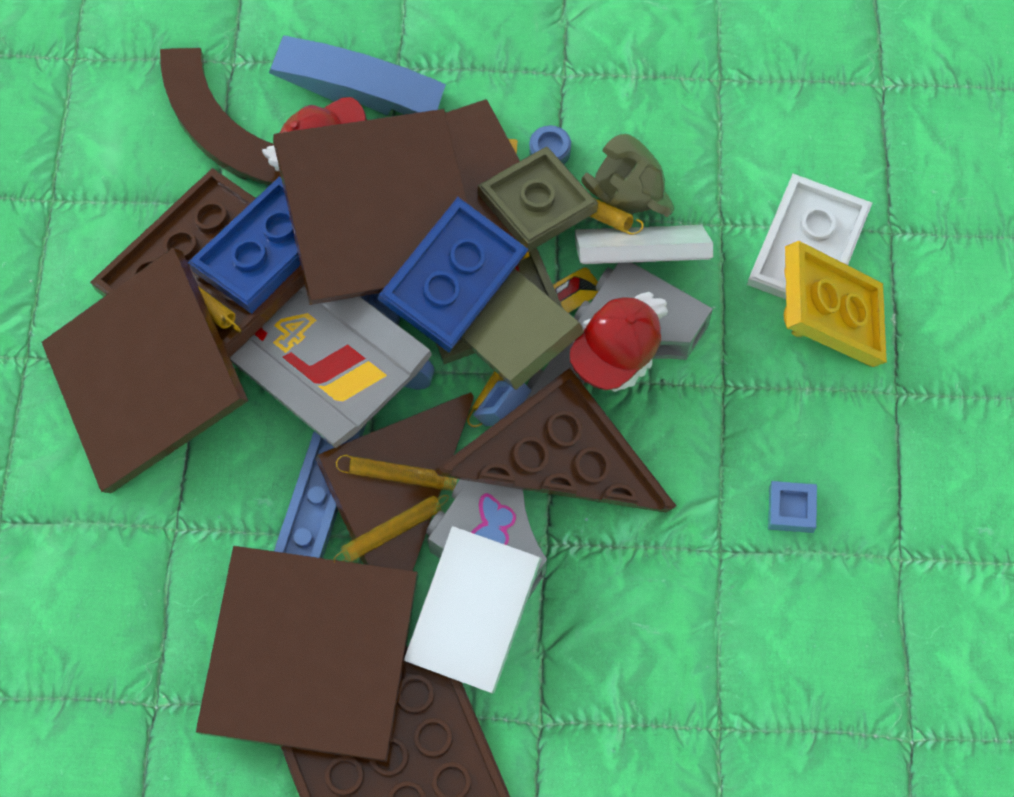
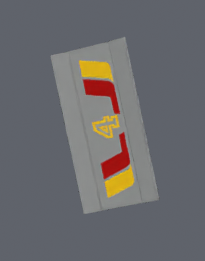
M304 285L230 357V360L329 444L337 448L353 437L412 380L431 357L432 353L430 349L363 298L354 297L309 305Z

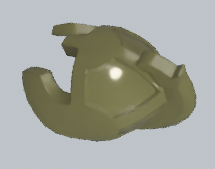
M620 134L612 138L602 150L607 157L599 167L595 178L589 173H585L581 179L585 188L597 198L627 213H638L652 209L668 217L674 211V205L665 192V178L661 165L648 148L632 135Z

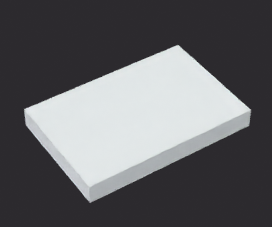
M792 174L747 285L786 299V278L784 274L785 246L796 241H801L848 265L872 202Z
M702 225L643 227L637 234H628L616 228L575 229V246L580 263L710 260L713 258V241ZM631 227L628 232H638L641 227Z
M452 526L404 661L484 691L495 693L542 558Z

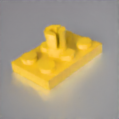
M801 241L785 246L786 307L783 316L787 329L793 330L791 334L795 337L806 336L871 367L887 363L883 283Z

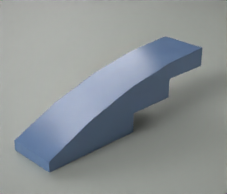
M284 35L269 71L274 76L332 101L352 97L361 105L384 115H388L391 109L404 115L437 110L446 84L366 54Z

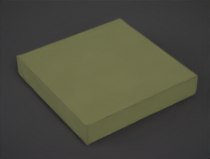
M547 146L478 185V195L516 240L528 248L527 252L596 213L598 208V202Z

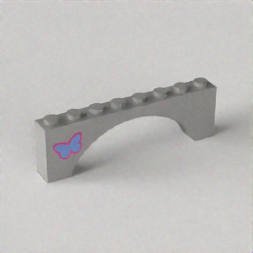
M630 262L618 263L614 270L608 267L596 285L598 293L591 303L584 301L581 304L574 318L582 326L585 320L591 319L610 300L622 297L634 298L639 294L651 292L654 295V299L662 298L666 300V308L668 310L667 315L659 319L661 343L652 359L687 360L707 330L713 308ZM573 342L553 358L544 371L540 369L530 378L527 386L532 391L526 400L568 368L572 369L582 384L585 383L570 363V348ZM460 479L453 490L452 498L455 500L446 513L439 511L427 528L426 534L429 535L430 553L441 558L451 527L454 526L541 557L542 560L531 588L529 599L546 573L547 559L537 544L525 510L523 490Z

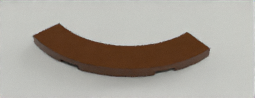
M201 48L160 49L161 72L166 93L181 127L192 142L219 166L244 180L248 178L270 186L279 176L281 177L280 171H276L275 167L268 163L269 159L262 153V149L274 146V144L260 139L243 129L216 102L206 82Z

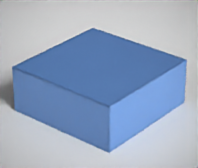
M505 380L498 381L473 415L484 426H493L520 406L532 390L526 384L521 385L515 390Z
M771 481L769 486L768 530L814 533L817 516V484Z

